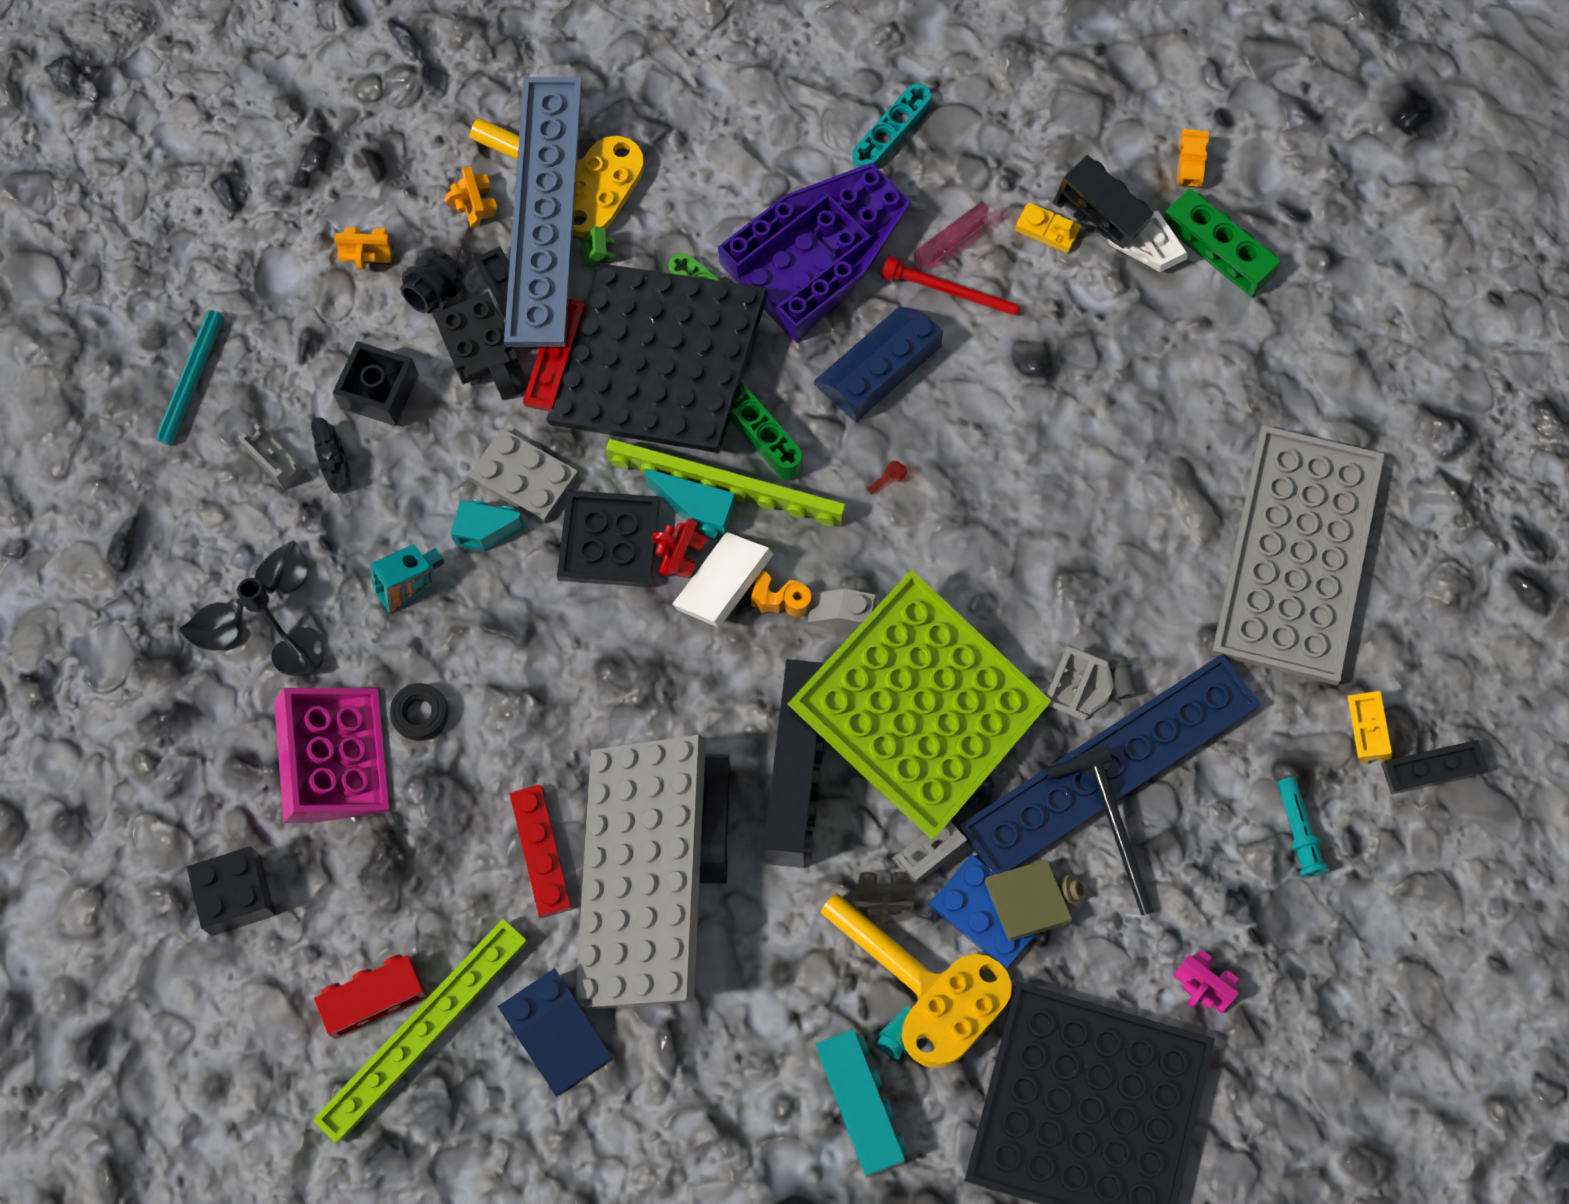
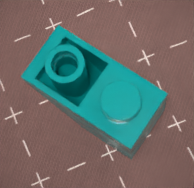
M474 499L471 502L461 500L451 530V536L457 546L487 551L523 530L525 523L521 513L513 507L501 506L497 508L489 506L481 500Z

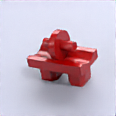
M689 518L686 523H678L676 528L667 525L664 533L654 532L651 540L658 545L655 554L663 557L657 573L664 577L674 574L687 578L692 575L695 561L685 557V551L688 548L695 553L699 552L707 538L695 529L696 521Z

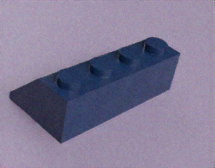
M899 306L816 378L814 384L856 423L942 347L943 330L922 311Z

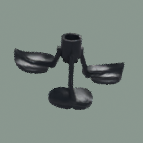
M294 540L272 552L257 568L255 578H246L239 583L237 594L240 598L236 600L238 605L237 614L228 604L222 602L212 603L199 610L186 624L179 628L182 635L193 645L205 650H222L237 640L239 633L235 625L241 623L243 608L245 607L251 612L263 611L284 640L276 644L271 653L272 663L280 673L290 676L311 674L320 668L324 659L323 644L314 631L300 627L294 630L288 637L267 607L269 603L267 593L273 594L275 590L282 594L294 592L307 579V564Z

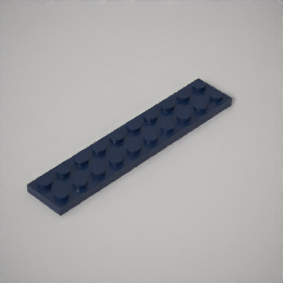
M1221 654L1050 766L1074 759L1078 754L1107 745L1113 762L1105 771L1117 802L1259 709L1261 704L1228 660ZM1044 769L961 823L958 829L965 836L981 862L992 875L1016 869L1105 809L1093 774L1088 775L1080 770L1049 780L1046 769Z

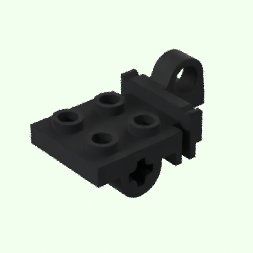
M489 292L432 314L462 384L491 373L502 400L526 391L528 382L515 350L512 347L505 346V329Z

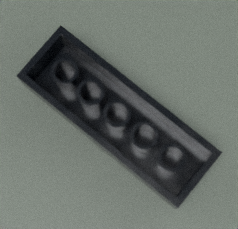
M786 659L763 847L765 864L804 868L805 859H812L813 832L809 831V827H815L817 816V800L812 799V796H819L821 776L820 768H817L816 764L822 765L824 738L819 736L787 703L824 664L821 662Z

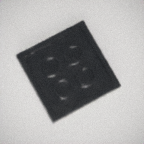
M567 490L557 569L558 581L651 587L656 545L651 539L654 532H657L660 497Z

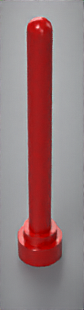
M888 255L881 274L883 279L893 282L894 279L899 281L902 278L1011 315H1018L1020 313V306L1016 303L904 267L905 264L901 263L899 258Z

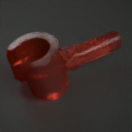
M891 461L885 473L867 488L868 492L872 495L888 482L890 478L901 482L907 474L906 466L898 461Z

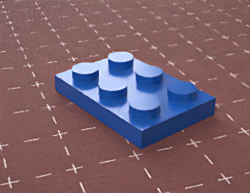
M971 854L929 903V906L986 955L1000 962L1007 970L1036 934L1008 941L984 882L986 877L992 876V874L982 862Z

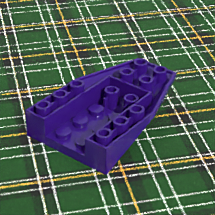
M869 163L784 195L718 246L719 263L737 283L767 288L768 297L764 310L798 343L865 276L910 207L911 201L873 163Z

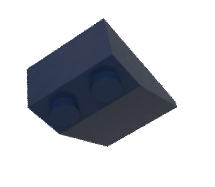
M555 968L498 1006L556 1097L613 1059Z

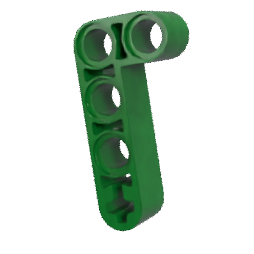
M741 382L738 392L739 397L736 399L729 422L732 421L780 478L787 481L797 479L803 471L800 448ZM748 416L758 417L755 421L749 422L745 420ZM768 437H773L777 439L773 443H766L763 441Z

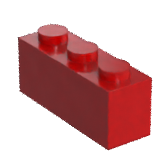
M401 954L386 959L383 962L384 966L373 971L365 969L357 972L352 976V981L343 985L335 983L321 990L322 994L314 997L327 1034L336 1040L427 998L428 995L414 961L408 955L404 957Z

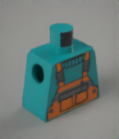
M410 545L370 564L373 591L389 614L395 612L432 586L431 571L444 565L440 552L434 548L422 555L415 545Z

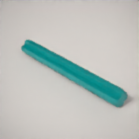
M209 310L205 315L157 432L156 439L162 444L172 445L174 443L224 320V317L218 311Z

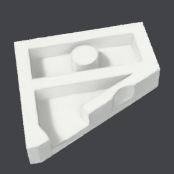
M1158 210L1153 212L1154 214L1147 227L1124 249L1107 239L1110 246L1159 272L1187 259V252Z

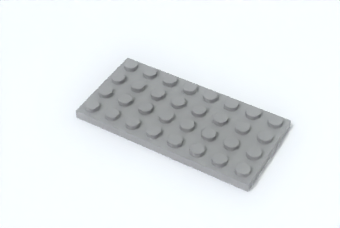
M1264 425L1261 426L1211 655L1219 656L1223 654L1227 659L1333 685L1339 684L1384 453Z
M692 735L591 750L575 1000L582 1010L694 1002L706 738L703 736Z

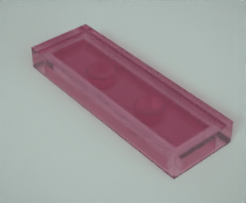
M983 201L979 202L914 251L913 266L919 272H923L986 225L989 207Z

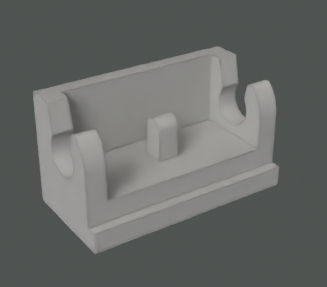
M256 423L254 427L257 431L253 436L249 437L248 434L243 432L237 438L245 451L283 490H286L308 470L268 429L266 430L260 423Z
M949 821L936 838L931 840L924 833L899 854H896L892 860L916 887L964 849L967 839Z

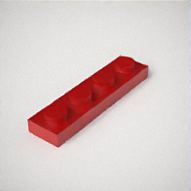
M569 299L566 347L539 348L523 399L525 407L548 412L549 409L553 410L585 308V302Z
M541 784L510 792L540 919L572 910Z

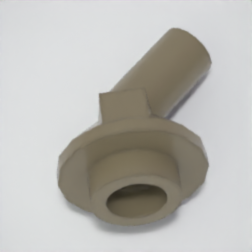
M1073 874L1067 875L1063 878L1061 886L1058 887L1067 907H1079L1086 896L1084 883Z

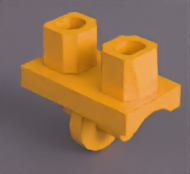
M463 167V178L458 181V184L450 186L451 191L446 194L445 201L448 207L457 208L459 213L466 211L470 228L479 227L481 219L495 217L497 205L494 198H480V194H488L490 182L488 175L473 174L471 167Z
M346 227L343 233H335L334 241L337 245L339 261L355 262L358 270H364L367 262L391 263L393 257L386 228H375L372 234H361V230L357 227Z

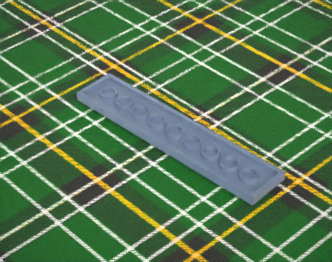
M524 77L504 334L506 347H566L583 90L581 77Z

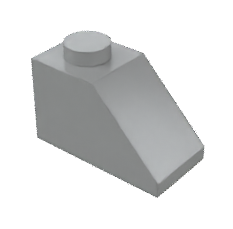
M845 588L814 593L807 624L853 633L875 609V594Z

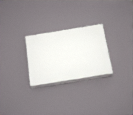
M726 532L673 602V606L680 612L719 628L774 554L768 547Z

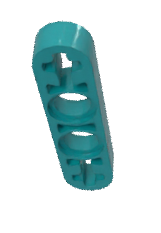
M916 83L908 87L855 146L852 153V164L855 169L869 163H873L877 167L930 107L931 91L926 85ZM920 96L923 97V100L918 99V100L913 104V97H915V98H918V97H920ZM903 113L909 119L904 123H897L893 120V116ZM879 133H886L891 139L886 143H880L875 137ZM870 153V160H860V155L866 157Z

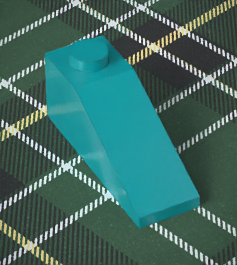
M646 469L644 475L647 487L685 521L689 518L696 521L695 529L706 537L724 536L736 507L735 493Z

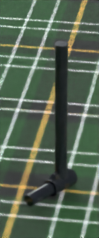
M1107 745L1078 754L1074 759L1045 768L1049 780L1080 770L1088 775L1093 774L1140 914L1143 916L1154 912L1105 771L1113 762Z

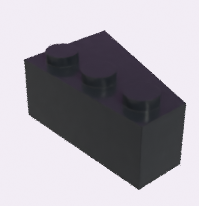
M1088 154L1063 177L1053 204L1059 208L1064 204L1075 211L1073 217L1079 221L1086 218L1097 225L1095 227L1096 232L1123 249L1147 227L1154 214L1146 202L1137 199L1128 191L1122 181L1112 177L1101 162L1093 160Z

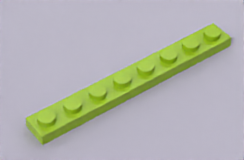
M610 438L606 446L608 461L620 469H628L630 467L640 470L642 474H645L646 469L735 493V501L744 502L748 500L757 503L758 506L767 510L777 508L786 511L789 515L796 518H804L805 516L816 519L818 523L824 526L831 527L837 525L842 527L845 518L844 503Z
M502 919L312 1121L333 1142L339 1145L528 944L527 940Z

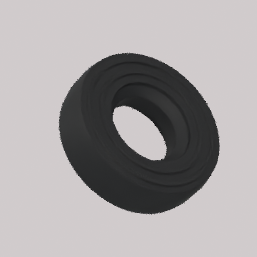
M410 684L401 689L391 703L390 717L392 724L402 736L410 740L424 741L433 738L442 731L448 720L449 710L446 699L437 688L429 684ZM416 701H425L431 706L430 717L422 723H414L407 716L408 708Z

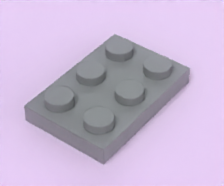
M503 428L500 429L468 474L469 481L544 524L547 523L567 494V490L572 487L579 476L578 471Z

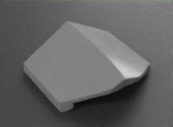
M1067 645L1046 695L1051 700L1048 706L1081 720H1085L1089 715L1104 706L1114 687L1108 661Z

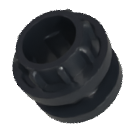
M436 251L432 253L426 252L416 260V267L411 266L403 272V285L400 287L401 294L405 301L418 312L429 314L431 312H439L447 305V297L454 298L461 291L460 280L463 278V274L457 262L448 254Z

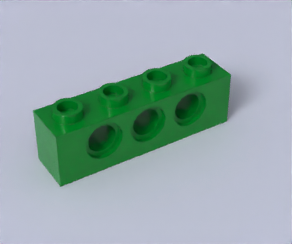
M1189 188L1166 210L1164 220L1174 235L1251 298L1275 276L1281 262L1271 249L1265 248L1258 243L1250 232L1242 230L1233 223L1226 213L1220 212L1213 207L1202 194H1197ZM1195 221H1201L1205 224H1198ZM1218 239H1224L1228 243L1220 242ZM1240 257H1246L1250 261H1244Z

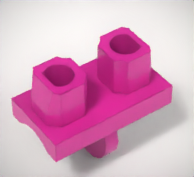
M1199 950L1193 956L1188 955L1173 974L1177 980L1184 984L1181 988L1192 996L1186 1004L1192 1008L1199 1001L1208 1009L1212 1006L1222 1014L1239 994L1236 991L1240 981L1239 978L1230 971H1224L1220 977L1209 970L1213 963L1212 957L1203 950Z

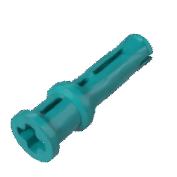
M1289 777L1278 781L1276 785L1279 789L1294 838L1291 848L1293 852L1297 853L1302 869L1299 872L1300 877L1312 878L1327 873L1330 870L1329 865L1324 864L1319 848L1321 840L1317 835L1313 834L1297 778Z

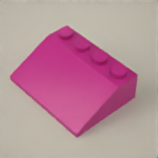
M283 688L274 700L283 823H316L388 812L389 800L378 688Z

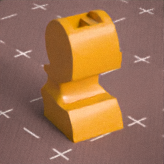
M1182 129L1178 141V150L1181 152L1177 167V185L1202 187L1209 131Z
M762 570L757 576L751 596V606L759 609L761 613L775 612L779 614L782 609H785L793 617H801L808 613L811 607V592L806 585L796 580H789L780 591L774 593L770 591L771 577L769 574Z

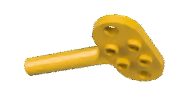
M482 118L476 119L470 131V138L518 160L519 135ZM621 136L605 137L597 141L588 150L586 155L578 160L574 217L583 216L586 218V221L581 225H574V236L584 238L594 226L603 227L607 230L640 181L644 171L643 154L639 146L629 138ZM622 148L630 151L625 157L615 155V152Z
M838 893L834 894L821 910V914L917 995V1003L910 1009L903 1022L901 1038L905 1050L912 1059L925 1067L939 1069L952 1066L960 1060L1003 1012L1011 997L1012 983L1008 972L1000 962L987 955H965L952 963L946 971L939 974L933 973ZM985 969L992 971L996 976V981L991 983L985 982L981 979L979 972ZM922 1038L928 1039L933 1043L934 1050L928 1053L922 1052L917 1047L916 1041Z

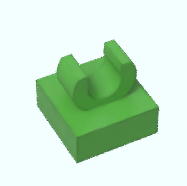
M594 226L582 239L584 266L594 268L600 260L608 263L616 257V253L606 250V248H611L615 244V239L606 237L605 228Z

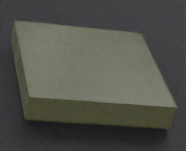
M1047 860L986 877L984 881L1009 942L1069 924L1072 920Z

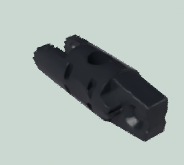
M315 417L311 422V430L315 442L314 449L321 472L330 490L337 494L351 488L349 465L341 439L337 436L334 427L328 424V421L324 418Z

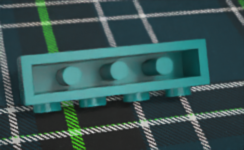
M854 1029L816 1043V1051L865 1179L903 1164L905 1161L903 1154L908 1153L901 1133L895 1135L890 1121L895 1120L889 1101H881L877 1089L882 1087V1083L876 1068L869 1070L865 1056L870 1055L863 1035L857 1037Z

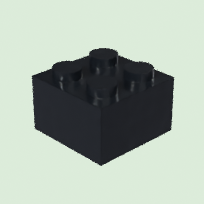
M356 341L332 394L340 409L396 426L419 373L412 358Z
M251 846L186 866L201 929L211 936L276 916L261 855Z

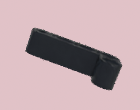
M705 754L699 883L727 884L730 754Z

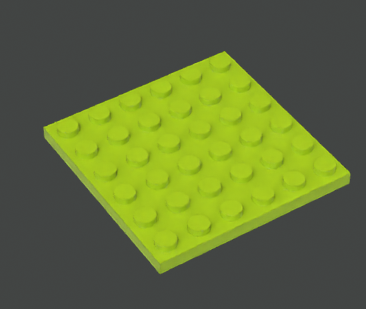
M911 569L787 705L932 840L944 829L1049 705L1051 700Z

